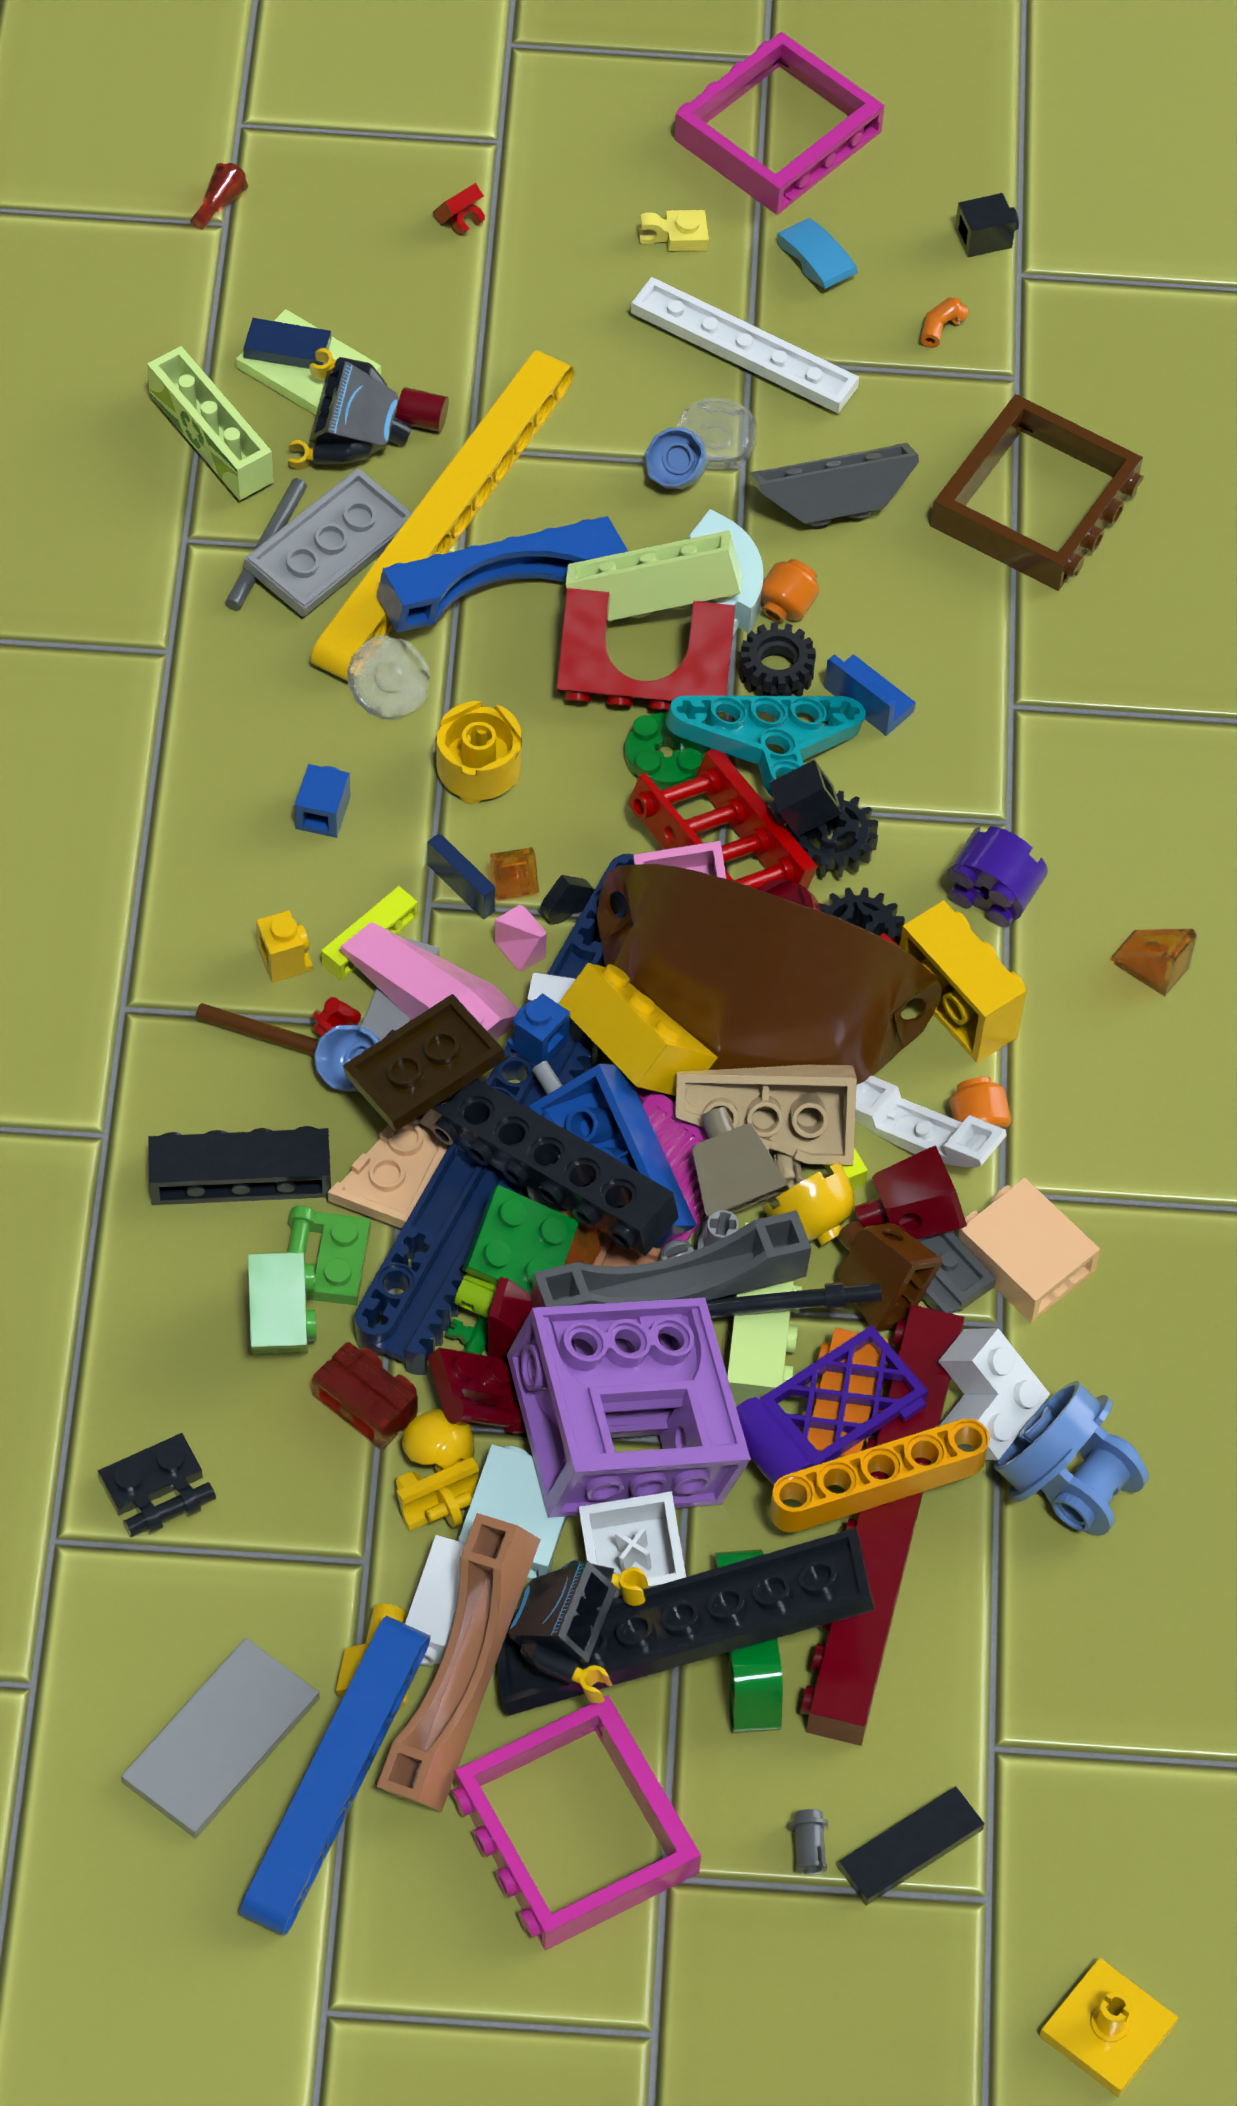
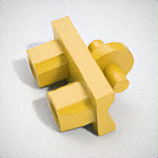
M473 1457L464 1461L459 1459L453 1466L446 1469L435 1464L436 1473L423 1479L418 1472L413 1471L396 1478V1491L403 1522L409 1531L443 1517L446 1518L453 1528L463 1523L460 1510L470 1506L479 1482V1468Z

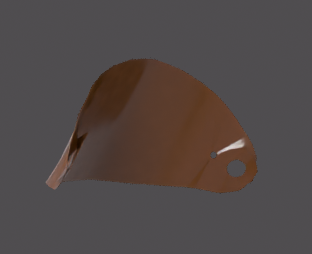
M660 864L617 866L607 873L603 881L597 910V922L605 967L611 964L621 969L630 978L629 983L650 998L656 1006L714 1053L718 1058L709 1070L792 1065H851L857 1077V1084H860L871 1075H875L924 1031L940 1001L942 988L939 980L910 953L870 931L821 911L785 900L736 881L676 866ZM613 892H620L626 899L627 912L622 919L618 918L611 910L610 898ZM921 998L925 1001L924 1010L920 1015L912 1019L902 1018V1010L910 1000Z

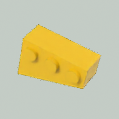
M587 963L558 1004L570 1011V1018L636 1087L676 1096L677 1072L701 1071L711 1068L718 1057L656 1006L650 998L629 983L630 978L626 973L611 964H608L607 967Z

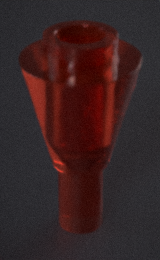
M217 163L215 165L203 198V203L190 220L193 226L203 230L216 212H219L248 189V183L245 179L246 175L240 167L233 163Z

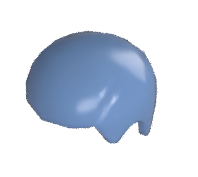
M684 427L667 428L655 435L644 454L648 470L647 475L666 489H684L695 484L703 475L707 461L705 447L700 437Z
M337 1025L332 1027L319 1038L314 1052L316 1072L327 1085L334 1089L360 1092L345 1076L343 1065L381 1041V1039L371 1029L358 1025Z

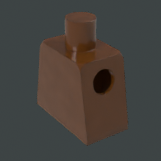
M852 1221L840 1231L838 1236L839 1241L849 1250L846 1259L838 1271L839 1280L843 1282L844 1286L880 1283L882 1301L855 1303L869 1325H872L879 1331L896 1328L899 1319L907 1321L911 1304L918 1306L943 1260L901 1227L893 1223L866 1226L864 1228L859 1221Z

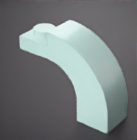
M710 509L688 536V539L730 530L742 572L741 594L734 595L725 601H717L716 603L736 605L733 636L737 628L749 633L758 619L761 608V592L764 577L762 559L755 543L740 526Z

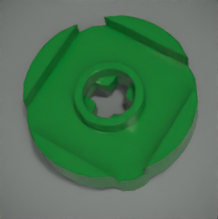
M667 712L642 715L636 718L625 743V762L629 772L634 777L635 773L638 777L646 773L659 790L694 779L705 753L710 751V747L681 738L668 730L665 724ZM665 746L676 749V751H673L672 757H664L663 751L657 750Z

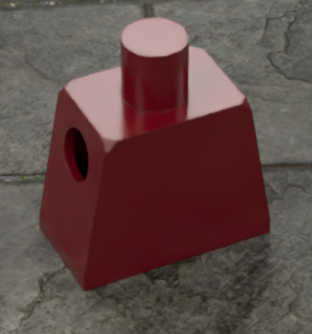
M936 1145L875 1173L872 1181L878 1198L854 1206L858 1221L864 1228L866 1226L893 1223L901 1227L916 1240L967 1227L956 1189Z

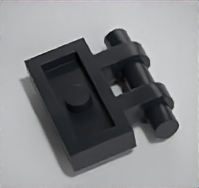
M183 1433L98 1470V1478L117 1515L120 1516L133 1509H136L138 1513L123 1520L130 1537L146 1530L149 1534L163 1528L162 1523L184 1513L189 1517L200 1512L201 1505L216 1499L215 1492L209 1482L194 1489L189 1485L203 1478L202 1469ZM171 1492H174L176 1497L156 1506L151 1503V1501Z

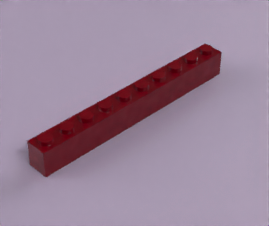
M911 1304L907 1321L898 1320L893 1346L900 1347L898 1356L928 1390V1397L924 1399L927 1404L925 1409L904 1422L900 1417H897L882 1427L879 1431L878 1439H868L866 1449L940 1426L951 1377L938 1361L961 1334L965 1317ZM883 1380V1385L890 1387L888 1398L901 1399L911 1392L903 1381ZM879 1408L878 1413H880L886 1408ZM927 1458L914 1459L916 1463L923 1466L930 1465L931 1463ZM876 1471L870 1473L876 1479L883 1480L889 1478L884 1472ZM923 1492L859 1512L858 1520L848 1519L846 1530L857 1528L862 1542L876 1610L822 1625V1629L829 1630L830 1632L827 1644L817 1643L811 1671L819 1673L816 1687L806 1686L800 1712L801 1714L809 1715L806 1733L862 1746Z

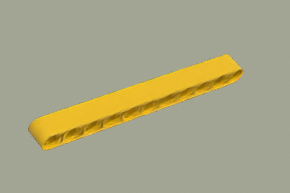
M539 350L534 351L320 635L311 654V663L349 682L358 675L393 628L377 597L383 568L390 567L396 563H408L425 559L435 554H446L450 551L568 391L574 377L575 370L573 366Z

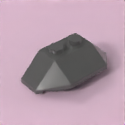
M902 443L774 469L749 472L750 481L763 495L804 524L821 526L830 523L832 518L842 516L863 518L869 516L871 511L883 509L917 466L919 456L908 443Z

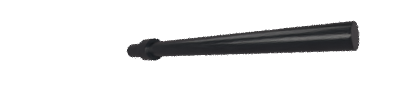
M843 1282L825 1283V1288L720 1298L707 1300L706 1302L711 1318L825 1306L827 1311L846 1309V1304L882 1301L880 1283L844 1286Z

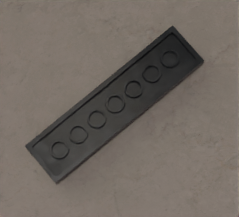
M857 1528L643 1589L645 1602L638 1606L628 1605L624 1602L622 1596L613 1598L589 1662L580 1664L579 1668L584 1670L589 1666H601L606 1670L613 1686L876 1610L862 1542ZM506 1634L497 1659L502 1704L508 1716L585 1694L581 1684L573 1681L571 1685H568L536 1669L521 1655V1647ZM598 1682L595 1683L592 1687H595L599 1690L610 1686L606 1685L605 1683Z

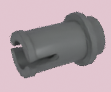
M806 1809L794 1813V1820L790 1822V1830L795 1832L796 1872L800 1874L804 1872L806 1875H812L827 1871L824 1830L828 1829V1821L823 1819V1812L820 1810Z

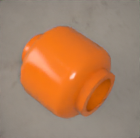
M790 559L788 562L775 563L763 580L761 602L764 604L762 611L765 615L779 623H783L785 619L790 621L801 620L819 593L816 573L809 566L795 559Z
M976 1077L957 1084V1091L949 1098L952 1117L957 1121L963 1123L968 1115H971L1003 1129L1008 1128L1011 1124V1115L1005 1089L1002 1085L991 1082L990 1077Z

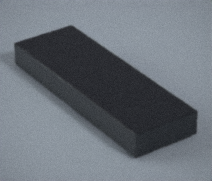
M955 1786L840 1860L838 1869L867 1906L984 1829L985 1823Z

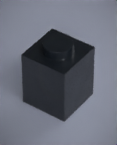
M1003 193L958 202L955 231L968 258L1012 248L1014 232L1019 229V219L1015 208L1009 207Z
M815 759L769 783L774 800L769 805L774 817L780 825L787 823L797 837L842 814L834 786Z

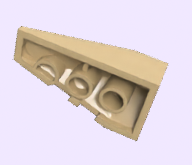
M792 1065L677 1072L675 1118L704 1127L701 1120L703 1114L717 1108L726 1107L734 1129L751 1123L767 1150L772 1149L790 1155L795 1160L807 1164L833 1165L840 1162L841 1165H853L857 1077L851 1065Z

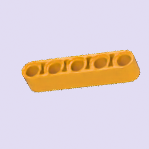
M970 1418L960 1419L787 1474L779 1478L774 1484L770 1507L771 1520L782 1531L789 1533L799 1532L971 1477L979 1473L984 1467L990 1440L989 1432L984 1424ZM969 1444L976 1450L971 1452L963 1451L957 1445ZM927 1458L933 1464L927 1466L919 1465L914 1459ZM876 1471L884 1472L889 1478L883 1480L876 1479L870 1473ZM837 1485L846 1491L836 1494L827 1490L826 1487ZM794 1499L802 1503V1505L792 1508L783 1504L782 1501Z

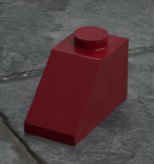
M504 1277L499 1278L488 1315V1356L506 1359L509 1364L507 1353L533 1306L531 1295L516 1283Z

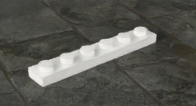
M653 277L650 278L631 302L632 314L838 414L858 388L859 376Z

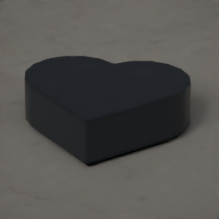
M561 875L543 899L540 910L550 923H562L570 918L573 913H580L584 910L595 889L584 878Z

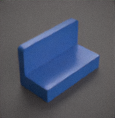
M854 654L845 662L836 655L827 660L824 688L834 696L850 697L861 703L866 711L865 720L885 736L914 712L916 703L914 700Z

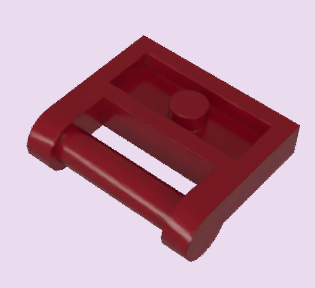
M440 1347L428 1356L443 1411L448 1422L459 1425L475 1422L504 1427L508 1433H526L512 1373L506 1359ZM472 1402L481 1403V1404H487V1405H493V1406H497V1407L486 1406V1405H480V1404H474V1403H472Z

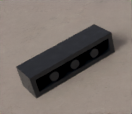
M302 1126L295 1130L272 1131L267 1128H257L250 1132L227 1133L222 1130H212L205 1134L182 1135L177 1132H167L160 1136H148L149 1185L152 1205L328 1197V1191L331 1189L329 1128L317 1129L312 1126Z

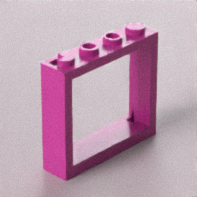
M781 31L770 41H765L759 45L757 50L743 62L739 61L734 64L731 70L717 82H711L704 89L703 93L690 103L686 102L678 109L675 115L674 140L774 214L778 215L882 132L885 105ZM780 66L840 109L848 117L775 174L706 123Z
M609 1695L604 1697L605 1701L603 1703H592L455 1770V1789L451 1790V1793L457 1802V1810L462 1817L470 1815L477 1828L473 1831V1835L484 1857L492 1855L500 1869L496 1871V1877L502 1891L507 1898L515 1896L522 1909L518 1915L524 1930H528L532 1938L537 1936L545 1951L699 1874L700 1852ZM595 1731L667 1857L551 1914L481 1786Z

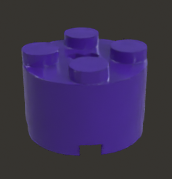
M981 826L976 827L947 870V879L952 887L949 895L959 906L971 908L973 905L987 912L988 918L996 925L1009 927L1013 920L1021 917L1046 878L1048 869L1042 857L1037 863L1029 855L1033 847L1019 836L995 826H989L986 832H980Z

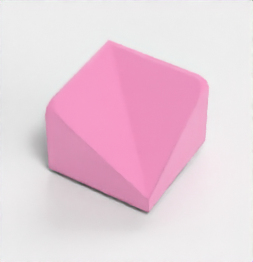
M520 904L495 920V944L518 971H524L546 957L547 932L525 906Z

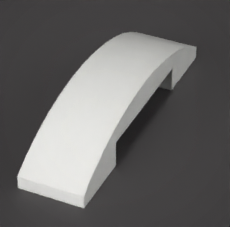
M872 1075L856 1086L855 1120L876 1135L913 1154L936 1145L944 1164L960 1167H978L983 1165L1007 1136L1005 1129L971 1115H968L962 1123L901 1098L898 1086Z

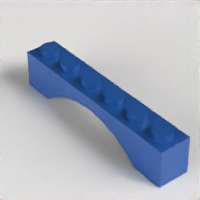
M608 516L592 520L585 519L567 526L547 528L537 533L519 537H508L494 543L481 546L473 545L451 553L435 554L425 559L393 564L382 570L377 597L395 631L398 633L435 624L444 610L459 597L475 588L496 581L515 578H543L566 582L568 564L628 552Z

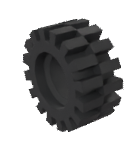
M778 622L771 623L770 630H767L763 624L757 627V634L753 631L747 634V640H743L741 645L739 671L741 683L746 682L745 689L749 693L756 689V696H765V694L770 696H791L792 693L795 696H802L804 689L808 690L814 677L816 649L813 648V641L810 637L804 639L805 632L799 628L794 634L792 633L793 625L786 623L784 630L778 629ZM769 656H782L792 661L793 666L783 670H775L765 666L761 661Z

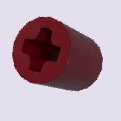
M404 387L399 397L396 418L408 422L414 427L441 432L447 417L449 398Z

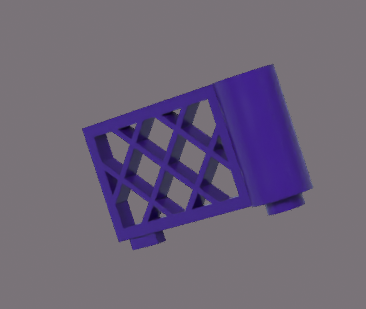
M871 1325L763 1397L749 1398L739 1404L736 1409L750 1459L774 1487L777 1480L787 1474L834 1460L897 1417H900L904 1422L926 1408L927 1403L924 1399L928 1397V1390ZM870 1343L881 1355L880 1367L853 1364L854 1353ZM848 1357L847 1363L841 1362ZM886 1362L892 1369L885 1368ZM826 1371L844 1373L843 1392L816 1388L817 1377ZM851 1375L878 1378L875 1396L848 1392ZM883 1379L903 1381L911 1392L901 1399L881 1397ZM811 1382L810 1387H805L806 1384ZM788 1396L808 1398L806 1416L787 1414L778 1403ZM814 1399L841 1402L838 1420L811 1417ZM846 1403L872 1406V1418L863 1424L844 1421ZM879 1408H886L880 1413H878ZM797 1426H802V1427H804L803 1433L800 1431V1429H799ZM809 1428L836 1431L835 1442L821 1452H818L808 1440ZM842 1432L848 1433L841 1438Z

